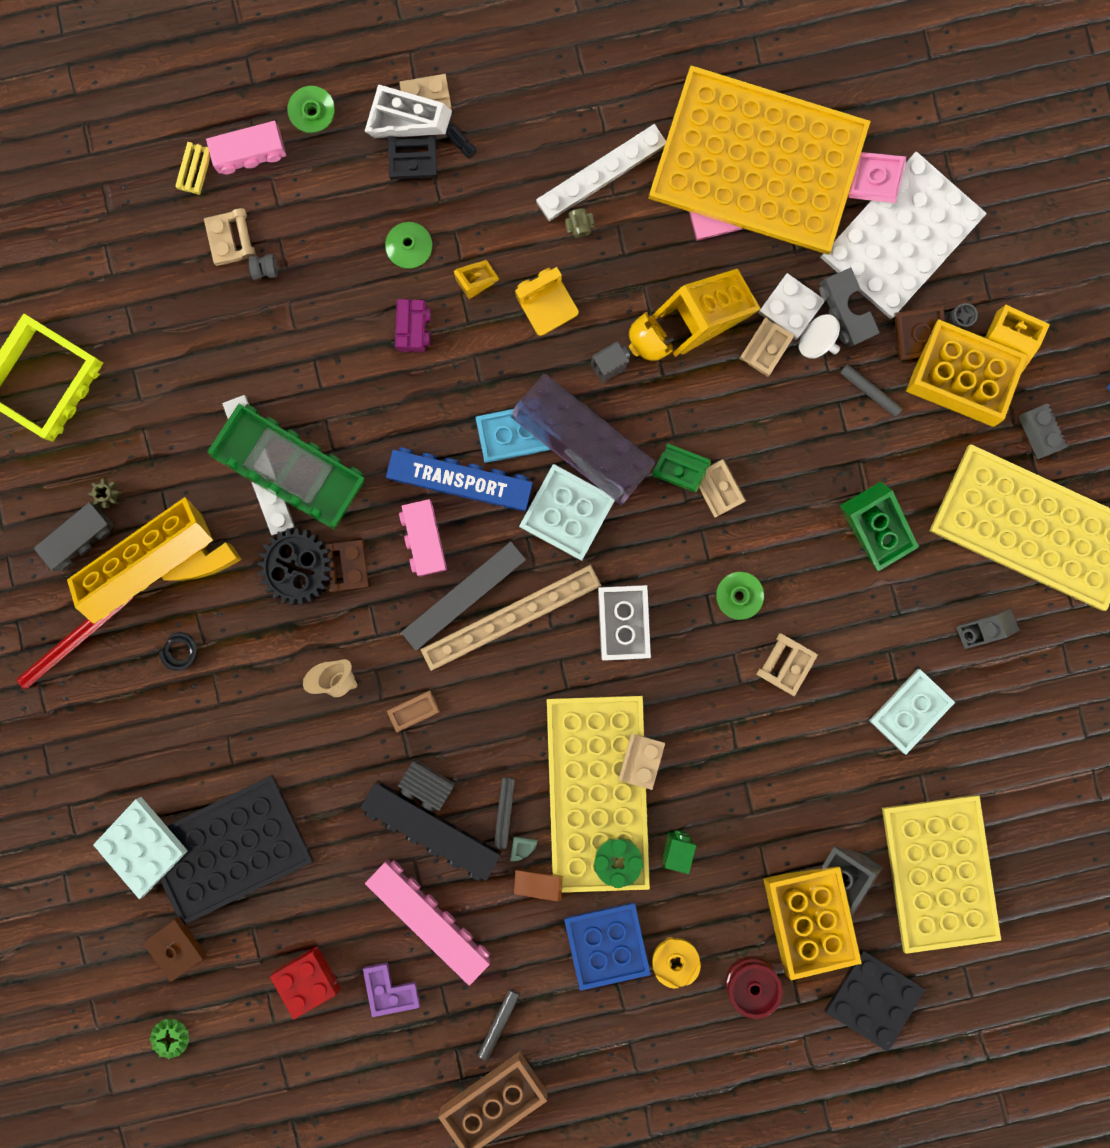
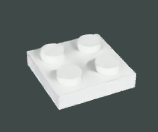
M787 273L758 313L795 335L793 338L797 340L825 300Z

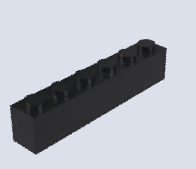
M380 781L374 783L360 808L365 811L364 815L374 821L378 818L385 822L384 826L390 831L404 833L406 835L405 838L409 842L416 845L421 843L427 847L426 851L436 857L442 855L447 858V863L454 868L459 869L462 867L469 871L468 875L477 881L481 879L486 881L501 856V851Z

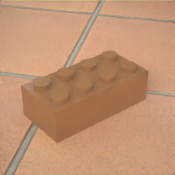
M519 1051L440 1108L438 1118L459 1148H482L547 1102V1090Z

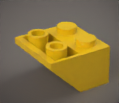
M1005 305L996 312L985 338L1028 355L1022 370L1023 372L1041 346L1050 324Z

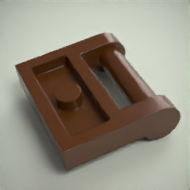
M363 540L324 545L323 549H331V552L327 554V558H334L333 552L340 551L344 583L337 584L336 571L328 572V575L333 580H327L329 588L326 589V593L370 587ZM334 561L328 563L329 567L335 568Z

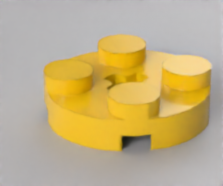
M667 938L656 947L652 956V968L657 979L669 988L688 986L699 975L701 968L699 955L695 947L685 939ZM679 957L682 966H676L675 969L671 968L672 963L670 960Z

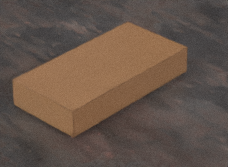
M431 690L387 710L396 733L440 712Z

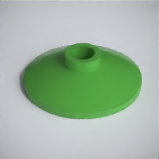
M302 87L291 96L288 102L289 119L300 131L306 133L320 132L327 128L334 118V102L329 93L320 87ZM311 110H316V111H317V113H316L315 115H313V116H310V115H309V112H310Z
M404 222L396 225L389 232L385 248L389 259L395 265L404 269H414L423 265L429 259L432 252V239L428 231L420 224ZM409 239L412 241L410 246L404 245L405 240Z
M746 572L731 573L723 578L718 585L716 591L717 604L721 611L730 618L738 620L748 619L761 609L764 602V590L759 580L753 575ZM738 591L743 594V598L740 601L735 598V593Z

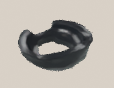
M183 632L170 634L163 649L159 651L160 659L170 670H185L195 662L197 656L195 640L189 634ZM174 642H183L188 645L190 653L185 660H176L172 653L169 652Z

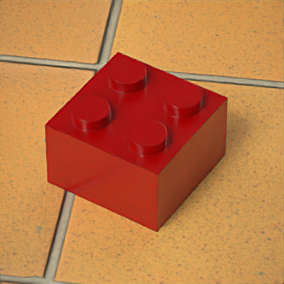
M318 946L277 968L270 976L293 1020L334 997L341 988Z

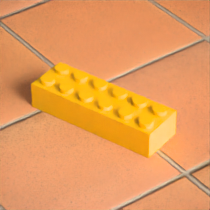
M184 497L68 578L67 581L75 608L95 624L100 619L107 617L117 607L128 602L134 595L145 590L154 581L165 576L171 569L185 562L191 555L205 548L213 539L202 514Z

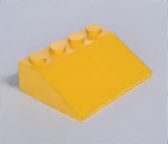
M938 319L913 371L906 392L995 427L1005 419L1028 355Z
M839 866L785 873L763 879L784 974L790 980L862 964Z

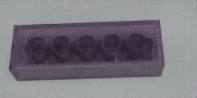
M545 373L515 405L511 415L512 419L621 506H623L657 463Z

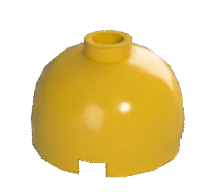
M647 312L632 324L629 330V339L631 341L629 348L636 357L641 355L646 360L656 361L664 358L674 350L671 342L666 344L665 337L667 335L652 316L648 317Z

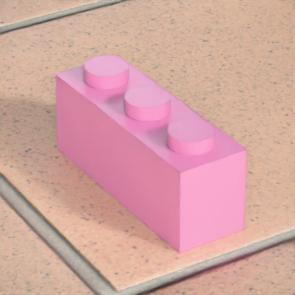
M275 121L206 139L212 164L219 174H231L236 171L235 169L243 167L254 168L258 166V163L266 161L277 162L281 157L287 156L280 129Z
M429 499L402 505L403 512H399L402 526H406L408 535H405L404 538L407 549H411L413 558L410 559L412 572H417V576L421 577L447 571L432 501Z

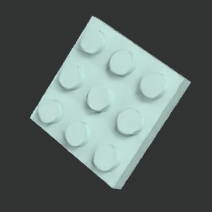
M553 464L519 527L582 561L616 498Z
M142 797L135 799L94 844V847L139 899L144 897L187 852V849Z

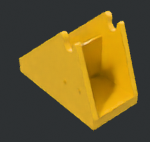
M734 269L682 286L652 317L655 320L658 317L663 318L677 309L680 312L692 336L673 352L676 357L679 354L687 353L751 317L761 308L739 270Z

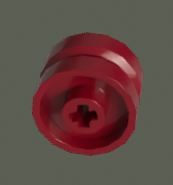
M749 956L734 962L727 971L725 979L726 992L736 1011L745 1017L753 1019L765 1018L776 1011L782 1000L783 989L780 979L769 963L762 958Z

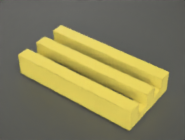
M187 142L175 186L177 189L198 195L201 194L211 157L208 147H202L199 144L193 145V143ZM193 151H195V152H194L193 159H192L191 167H190V170H189V174H188V177H187L186 185H184L185 180H186V176H187V172H188V169H189V165H190V162H191L192 154H193ZM204 153L199 173L197 176L196 184L193 188L192 183L194 176L196 174L200 154Z

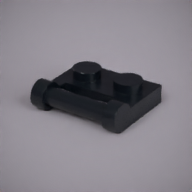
M428 135V138L412 139L388 137L390 180L437 178L435 135ZM428 148V152L396 153L397 149Z

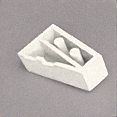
M378 84L365 132L373 138L445 134L452 110L444 103Z

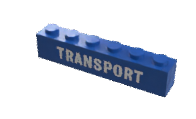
M402 447L399 448V451L392 450L386 475L388 480L527 512L533 483L528 481L529 477L515 474V478L505 476L506 472L492 469V472L482 471L483 467L475 464H469L468 467L459 465L460 461L446 458L445 462L436 460L437 456L423 453L422 456L413 454V450Z

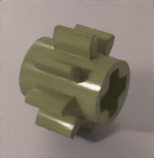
M584 208L569 212L570 218L565 219L567 233L573 232L575 238L591 234L590 228H594L595 224L593 214H587Z
M103 478L101 479V484L92 483L94 488L88 495L93 496L95 499L93 505L99 506L102 503L103 508L109 509V504H118L116 499L122 493L115 489L117 483L110 482L108 484V481ZM104 490H106V492H105V493L107 494V497H106V498H104L105 495H104V493H102Z

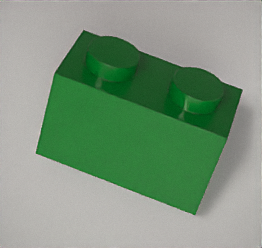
M675 830V833L668 832L661 859L665 868L689 874L696 844L689 836V833Z

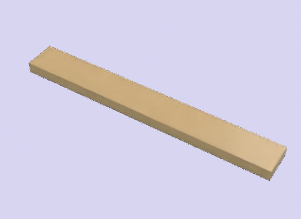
M589 565L420 650L432 671L601 587V584L592 566Z

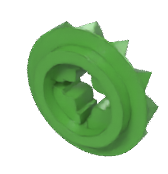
M165 1019L152 1029L149 1041H151L152 1050L156 1051L159 1057H166L169 1060L181 1055L185 1051L189 1043V1033L185 1025L180 1021ZM168 1031L170 1038L177 1039L170 1044V1047L167 1041L161 1040L167 1036Z

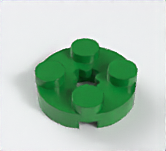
M608 839L598 847L595 854L594 864L596 873L600 880L614 888L628 886L635 882L641 874L643 867L641 853L638 847L628 839ZM614 857L618 859L623 857L625 859L622 868H614L612 866L614 864L612 860Z

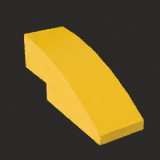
M225 542L210 554L207 550L200 549L185 562L171 569L162 579L166 581L198 579L220 572L242 559L232 544Z

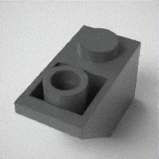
M1011 608L988 614L956 627L964 649L1004 639L1019 631Z

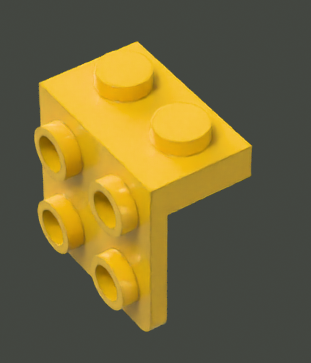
M557 267L552 270L547 268L538 274V278L532 281L529 279L523 281L517 286L518 289L515 290L518 302L539 336L549 333L578 316V309L563 285L562 275Z

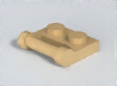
M243 208L204 218L212 258L216 266L249 259V256L256 255L254 248L251 247L245 221L247 218L246 210ZM235 221L242 245L240 251L236 250L230 224Z
M779 633L776 638L777 643L763 668H759L756 675L795 696L818 654ZM788 646L792 650L775 677L770 673L784 648Z

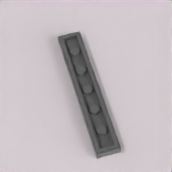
M512 542L508 543L404 629L401 634L417 651L525 562L526 559Z

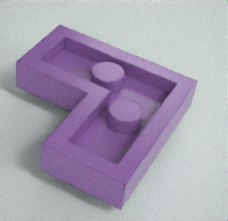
M388 962L363 968L372 1017L420 1008L416 981L392 986Z

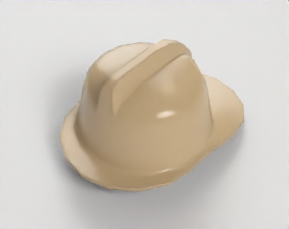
M344 659L324 662L314 666L303 679L304 690L311 694L327 693L333 697L345 695L350 689L357 687L353 672L351 671V662Z

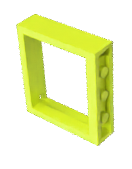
M23 314L0 349V386L36 330L86 360L43 428L0 402V412L40 437L54 442L59 433L62 434L66 421L75 414L76 406L80 399H83L88 394L89 385L92 380L100 375L98 371L103 362L36 320Z

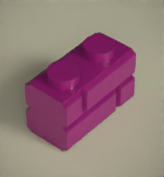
M397 300L395 348L397 351L425 352V346L430 345V331H426V322H431V308H427L426 301Z

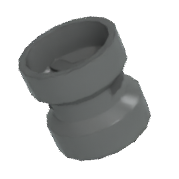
M274 253L266 254L264 257L257 255L249 256V269L253 280L261 279L263 276H268L269 278L278 277Z
M963 303L949 313L947 322L966 330L976 322L978 312L972 304Z

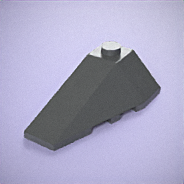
M834 846L822 869L840 867L852 918L883 867L861 853Z

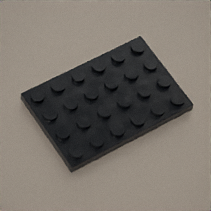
M274 775L264 778L168 825L169 830L187 849V852L161 878V883L177 917H180L183 923L187 924L312 863L314 859Z

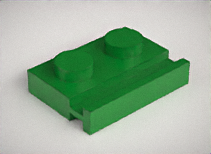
M667 443L666 450L662 453L652 474L654 477L696 493L707 473L708 466L711 465V461Z

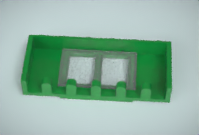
M238 403L209 448V456L335 530L364 484L363 473L352 466L349 469L341 464L342 461L332 454L327 456L321 453V448L310 441L306 444L299 439L300 435L290 429L286 432L278 427L280 424L270 417L264 419L259 416V411L248 404L244 407Z

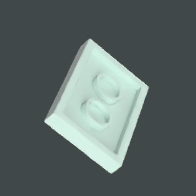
M917 669L869 722L906 755L955 702L923 671Z

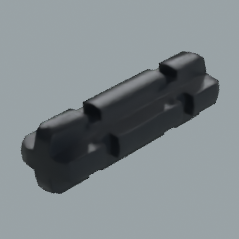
M449 120L445 133L446 136L467 158H472L476 154L477 149L471 143H468L469 140Z

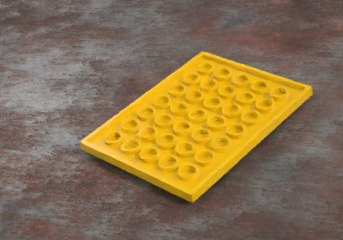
M690 66L648 199L829 255L870 121Z

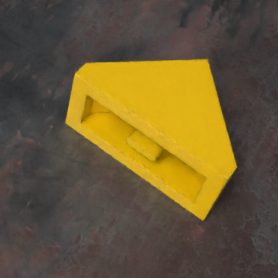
M487 260L467 265L454 271L456 281L469 300L499 280Z

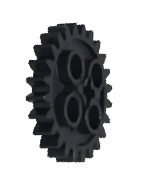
M287 528L286 534L278 531V538H269L272 545H263L267 552L259 553L264 558V562L257 563V565L263 567V570L258 572V575H265V579L262 580L261 584H268L266 592H274L273 599L281 597V603H288L289 601L290 605H297V602L300 605H305L306 599L309 602H314V595L317 597L322 596L320 588H329L325 581L333 580L328 575V572L335 570V568L329 567L328 564L334 561V558H327V554L331 552V549H323L326 541H318V534L311 536V530H304L302 532V528H295L294 531ZM288 546L292 548V554L290 557L286 555V549ZM310 553L314 557L312 565H309L307 562V557ZM278 558L287 563H295L298 567L313 570L315 574L312 575L307 571L297 570L293 566L281 564L278 562ZM281 568L285 572V576L282 580L279 578L278 575L279 570ZM302 576L306 579L304 588L300 585V578Z

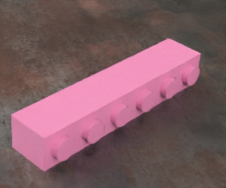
M387 859L366 881L365 885L470 986L490 965V953L481 944L477 946L471 940L473 938L472 935L465 928L460 929L454 923L455 919L449 912L444 911L443 913L437 907L438 902L430 894L425 895L420 890V884L414 878L406 877L402 873L404 869L395 860L391 862Z

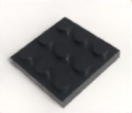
M861 949L859 954L862 964L850 967L824 1011L888 1052L925 992V989Z

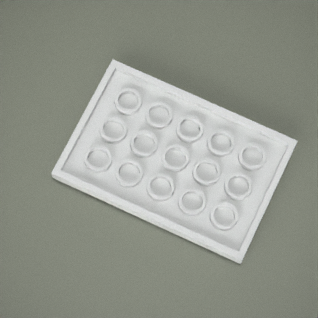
M915 152L905 164L896 203L871 201L835 240L830 254H823L821 258L837 273L851 267L861 288L858 291L889 319H892L895 316L894 313L899 312L987 213L918 152Z

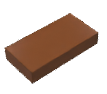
M517 869L515 870L514 894L558 902L562 897L563 876Z

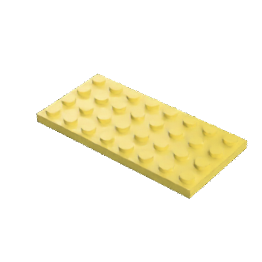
M968 445L929 531L1101 611H1107L1110 604V508L974 445Z
M643 696L547 699L553 874L563 876L562 892L650 889L646 788L618 780L631 733L644 736ZM611 838H624L632 841L638 847L642 856L643 867L641 874L635 882L622 888H614L600 880L595 870L594 860L596 851L604 841ZM614 857L612 859L614 861L612 865L614 868H622L624 866L623 861L625 859L623 857L619 859Z

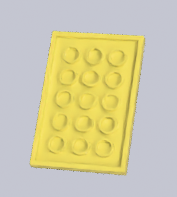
M970 795L882 808L903 952L907 954L1000 941L1001 935L980 796Z

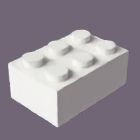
M647 585L598 588L601 660L651 658Z

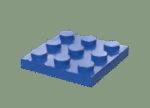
M635 902L564 917L580 991L651 975Z

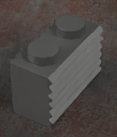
M618 342L594 354L591 366L601 383L605 384V381H609L610 378L613 379L614 376L617 377L622 371L625 372L630 354L624 345L620 346Z
M1049 404L1042 405L1018 416L1037 459L1060 451L1068 445L1065 444L1066 440L1063 439L1064 435H1061L1062 431L1057 426L1058 422L1055 421L1056 418L1053 417L1054 413H1051L1052 409L1049 408Z
M413 760L398 787L402 788L400 792L410 799H413L414 796L422 801L421 805L424 808L433 812L434 809L438 811L441 809L455 783L421 762Z

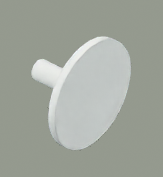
M822 315L810 322L800 337V352L807 358L820 357L828 350L832 354H837L840 350V347L835 343L840 332L839 321L832 315Z

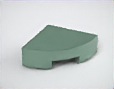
M514 836L510 861H520L529 856L536 848L538 840Z

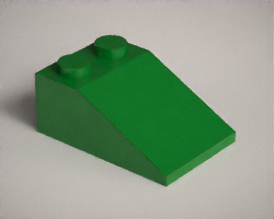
M881 481L840 505L850 528L877 571L882 570L919 548L893 491Z

